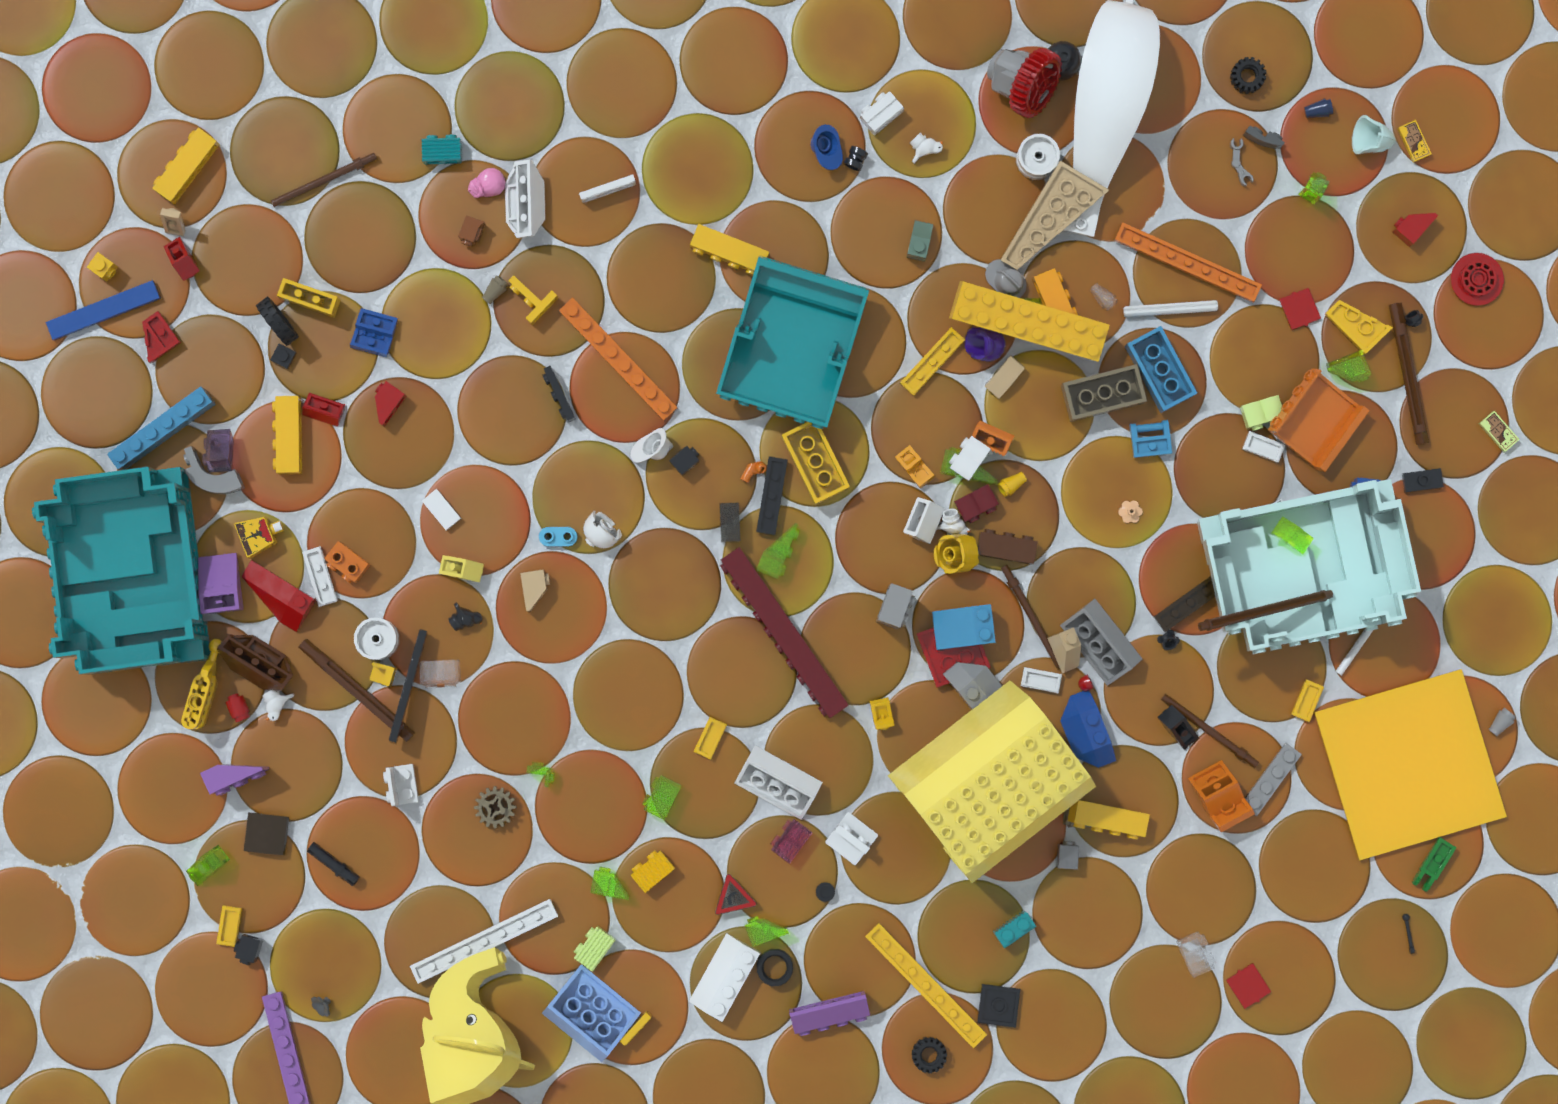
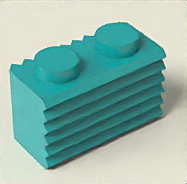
M453 134L445 135V138H438L437 135L426 136V139H422V162L425 165L461 164V139Z
M1022 910V913L1019 912V915L1006 921V924L1003 923V926L993 930V933L1001 945L1006 948L1034 929L1036 925L1028 913Z

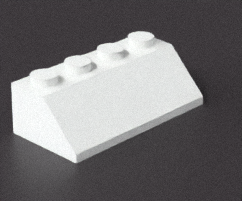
M756 745L735 781V784L800 820L803 819L823 783Z
M726 933L689 1002L723 1022L759 957L760 951Z

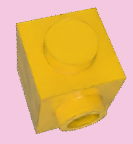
M97 252L87 268L108 282L115 275L118 266Z

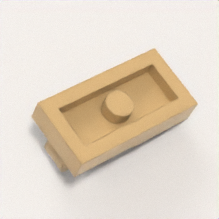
M162 208L160 217L165 233L184 236L186 230L181 212L174 208Z

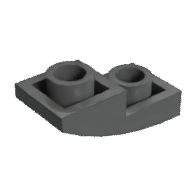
M1249 126L1243 134L1244 137L1267 148L1280 149L1285 143L1278 133L1269 131L1266 136H1263V132L1255 126Z

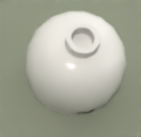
M593 511L583 526L585 540L592 547L609 548L621 538L622 534L620 529L615 530L613 527L615 523L602 512L595 514V511Z

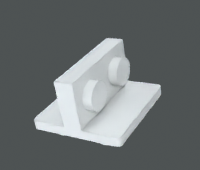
M847 812L825 843L856 865L862 856L868 852L869 847L878 837V834Z

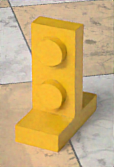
M514 275L508 280L511 284L509 288L516 295L521 293L525 297L523 301L530 308L535 307L526 317L532 326L559 298L551 290L541 301Z

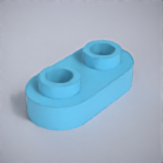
M545 527L539 533L540 542L548 547H569L574 545L578 538L576 531L571 527ZM547 533L552 535L550 540L545 539ZM566 533L571 534V538L569 540L564 539V535Z

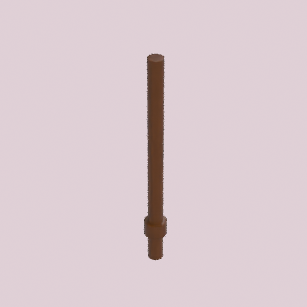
M371 153L363 158L358 157L346 166L271 200L273 207H276L355 169L358 171L364 168V165L377 160L375 153Z
M1008 565L1003 566L1001 570L1008 581L1006 583L1014 591L1055 667L1059 668L1047 639L1048 637L1019 586L1020 582L1017 577L1013 576Z
M1166 693L1161 698L1169 706L1173 705L1185 718L1235 753L1238 759H1243L1254 768L1258 765L1259 761L1250 756L1246 749L1235 745Z

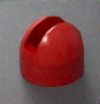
M1088 674L1080 678L1078 686L1081 690L1089 691L1094 689Z

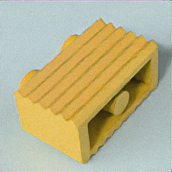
M654 850L647 856L648 861L642 865L640 862L631 869L633 873L630 876L644 893L675 869V866L661 850L658 853Z

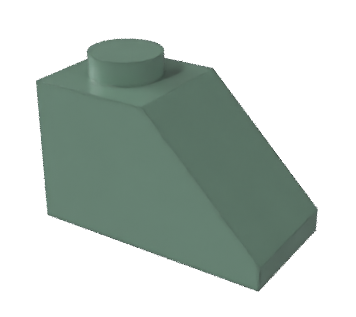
M915 220L906 258L925 262L933 224Z

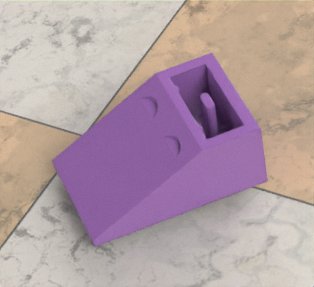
M237 553L199 557L198 576L201 614L208 615L244 610Z
M223 764L214 766L200 774L209 794H216L218 796L230 792V787L232 786L236 788L247 784V779L249 778L253 780L265 776V771L269 770V767Z

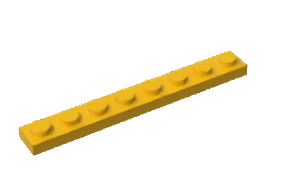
M880 923L865 936L973 1048L987 1036L981 1027Z

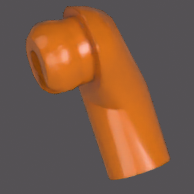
M761 461L749 463L740 479L749 483L753 475L766 472V464Z

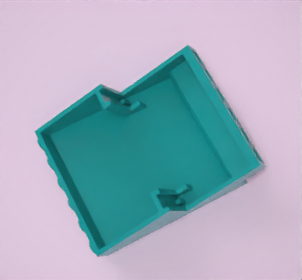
M759 256L741 318L734 331L716 394H719L720 398L731 401V398L739 400L738 403L744 406L755 405L757 406L756 409L760 411H775V415L786 418L787 415L794 417L793 420L799 423L811 422L813 427L819 429L828 427L870 289Z

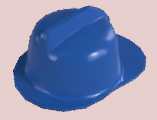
M824 124L819 126L811 139V149L816 154L817 160L822 167L827 170L837 169L843 160L838 132L831 125Z

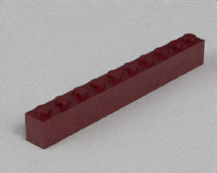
M738 547L720 560L722 562L720 565L725 575L728 573L731 575L733 580L730 582L737 591L739 589L742 591L744 596L741 598L747 606L751 605L755 611L752 614L757 621H762L766 627L763 630L768 637H774L777 642L774 644L780 654L785 653L788 658L785 661L790 669H796L799 674L796 677L801 685H807L809 688L807 693L813 702L817 700L821 705L818 708L824 717L828 716L831 718L849 706L741 548Z

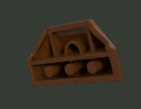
M228 634L217 648V651L232 671L263 690L282 691L293 677L287 656L254 635Z

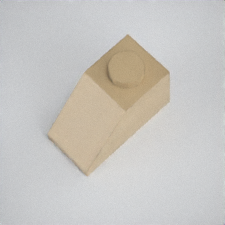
M545 570L520 573L527 612L534 609L548 590L547 585H550L549 573L545 574Z
M1074 627L1047 638L1062 674L1079 667L1081 643Z

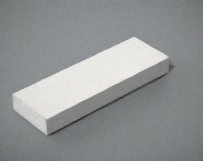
M630 175L580 192L579 195L582 203L635 186L636 181L634 175Z
M322 547L302 552L318 606L322 607L338 602Z

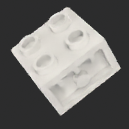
M414 764L386 768V772H383L385 784L388 783L389 791H386L387 802L391 803V806L419 802Z

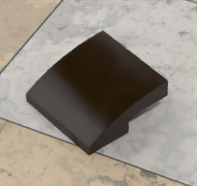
M248 812L244 851L285 855L289 817Z

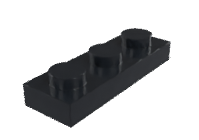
M552 367L544 368L545 374L542 376L546 384H551L554 390L550 393L554 401H559L562 407L558 410L563 420L566 418L568 422L575 420L576 418Z

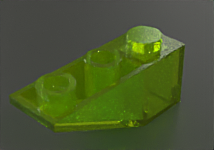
M795 523L763 552L756 570L757 572L776 579L779 578V575H784L787 566L783 564L786 557L790 559L793 547H790L792 540H797L800 532L797 529L798 524Z

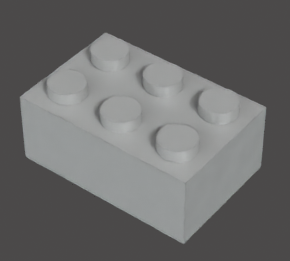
M891 583L888 586L876 622L895 629L905 626L908 618L906 610L912 607L915 598L912 595L913 591Z

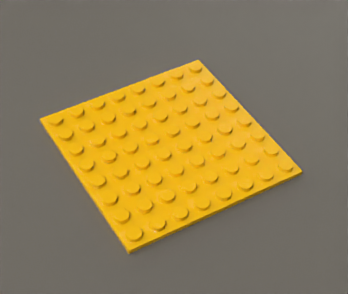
M1462 669L1314 712L1359 860L1507 817Z

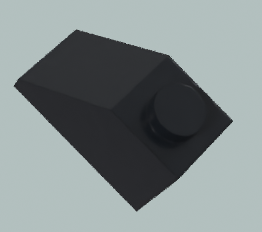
M1173 705L1169 706L1157 717L1164 728L1184 750L1199 738L1187 719Z

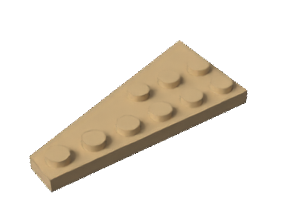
M1059 161L1000 260L1016 270L1019 269L1035 253L1047 245L1099 198L1105 195L1109 189L1064 162Z

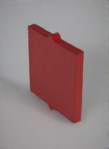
M1309 288L1299 292H1292L1291 295L1279 299L1291 330L1301 326H1308L1309 323L1321 319Z
M1253 963L1242 970H1237L1236 974L1226 979L1244 1009L1255 1002H1260L1261 998L1271 992Z

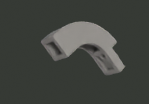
M190 446L184 449L186 453L183 455L188 466L191 465L190 468L185 469V472L189 479L201 489L215 494H231L245 489L237 470L234 469L221 475H211L203 468L194 447Z

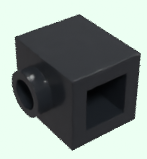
M243 934L240 941H237L235 944V958L240 959L239 962L246 965L257 962L264 939Z

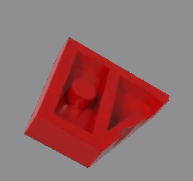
M159 311L142 321L143 331L145 332V346H147L148 353L147 361L150 364L181 343Z

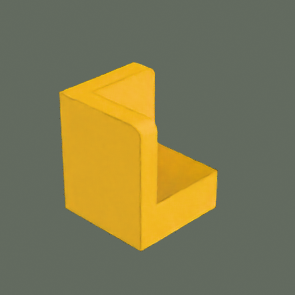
M373 662L370 680L392 687L397 668Z

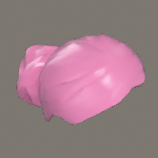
M487 168L477 178L470 181L468 192L475 198L497 196L505 189L504 175L496 168Z

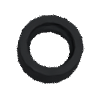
M780 949L765 951L757 962L758 976L765 984L770 986L785 984L793 973V962L790 956ZM772 956L781 957L786 963V972L778 979L769 978L764 972V963Z

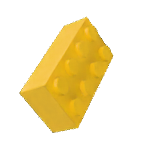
M806 422L781 435L815 505L850 488L822 429L813 427L811 422Z

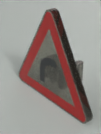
M727 874L715 914L720 915L755 907L757 905L756 901L731 874Z

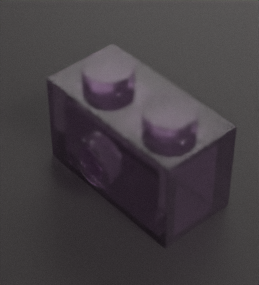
M231 429L207 430V438H204L206 453L203 454V464L207 465L209 473L232 471L234 439Z

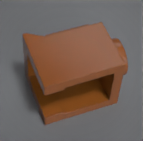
M466 215L458 235L459 239L462 240L461 243L469 247L476 245V242L479 243L483 233L482 228L486 226L485 222Z

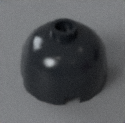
M1059 41L1047 48L1058 54L1061 58L1062 66L1060 68H1062V71L1060 72L1061 77L1059 79L1067 80L1072 78L1081 66V55L1077 47L1068 41Z

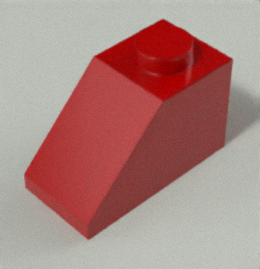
M1436 213L1411 214L1404 219L1400 217L1394 224L1396 228L1392 233L1410 247L1438 215Z
M180 237L163 246L172 266L183 281L192 278L200 271Z
M387 381L384 384L381 383L375 390L377 393L375 401L378 420L384 427L407 397Z

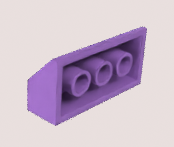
M864 991L789 1009L794 1033H799V1036L808 1035L811 1033L810 1030L818 1029V1031L828 1030L829 1026L837 1024V1027L848 1024V1021L854 1019L856 1022L867 1020L866 1016H870Z

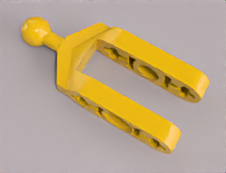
M212 639L210 641L209 650L211 652L209 658L202 667L201 672L193 679L181 719L182 725L186 729H201L206 724L217 688L216 658L219 653L217 648L222 643L220 639ZM198 698L202 700L201 706L197 704Z

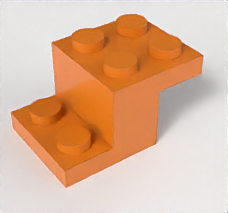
M1222 760L1188 778L1190 784L1199 795L1204 810L1220 832L1255 815L1252 807L1244 798L1238 781Z

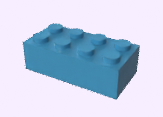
M1162 326L1124 346L1134 365H1138L1140 376L1160 413L1197 394Z

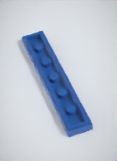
M152 280L47 321L46 325L52 340H57L161 298L155 282Z

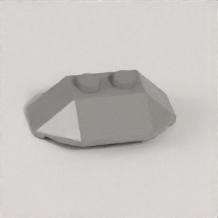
M957 662L943 673L971 710L1002 687L986 665Z

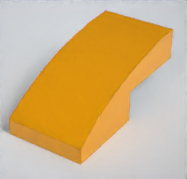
M910 445L895 456L896 460L920 489L935 477Z

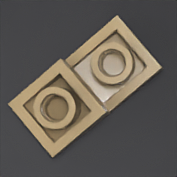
M1010 355L985 384V387L997 398H1000L1025 367Z

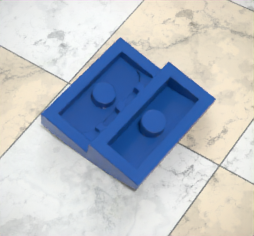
M361 308L355 324L356 328L350 348L387 358L398 318Z

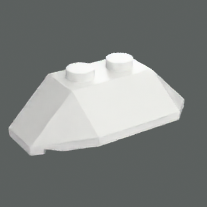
M529 159L514 162V168L505 183L506 223L515 233L516 238L534 236L545 221L544 180L534 162Z

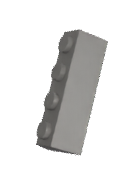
M1093 599L1060 625L1064 631L1074 627L1081 643V653L1107 686L1130 671L1142 660V657L1096 599Z

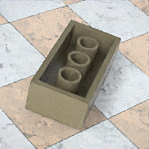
M1137 364L1064 382L1061 385L1070 422L1147 402Z

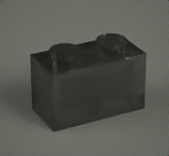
M720 503L721 543L741 542L739 503Z

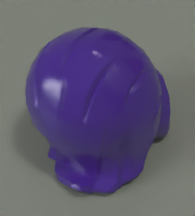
M972 327L968 330L965 339V349L971 355V358L987 362L1000 358L1006 344L1003 334L984 328Z

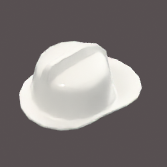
M658 428L638 440L633 446L630 456L636 463L644 462L650 458L661 460L673 448V444L666 437L665 430Z

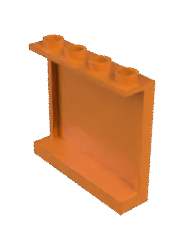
M1312 368L1305 373L1302 383L1295 387L1291 398L1282 405L1278 416L1271 420L1268 431L1317 471L1326 472L1370 410L1353 401L1324 377L1320 369Z

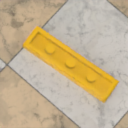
M951 327L899 384L914 396L961 346L965 339Z

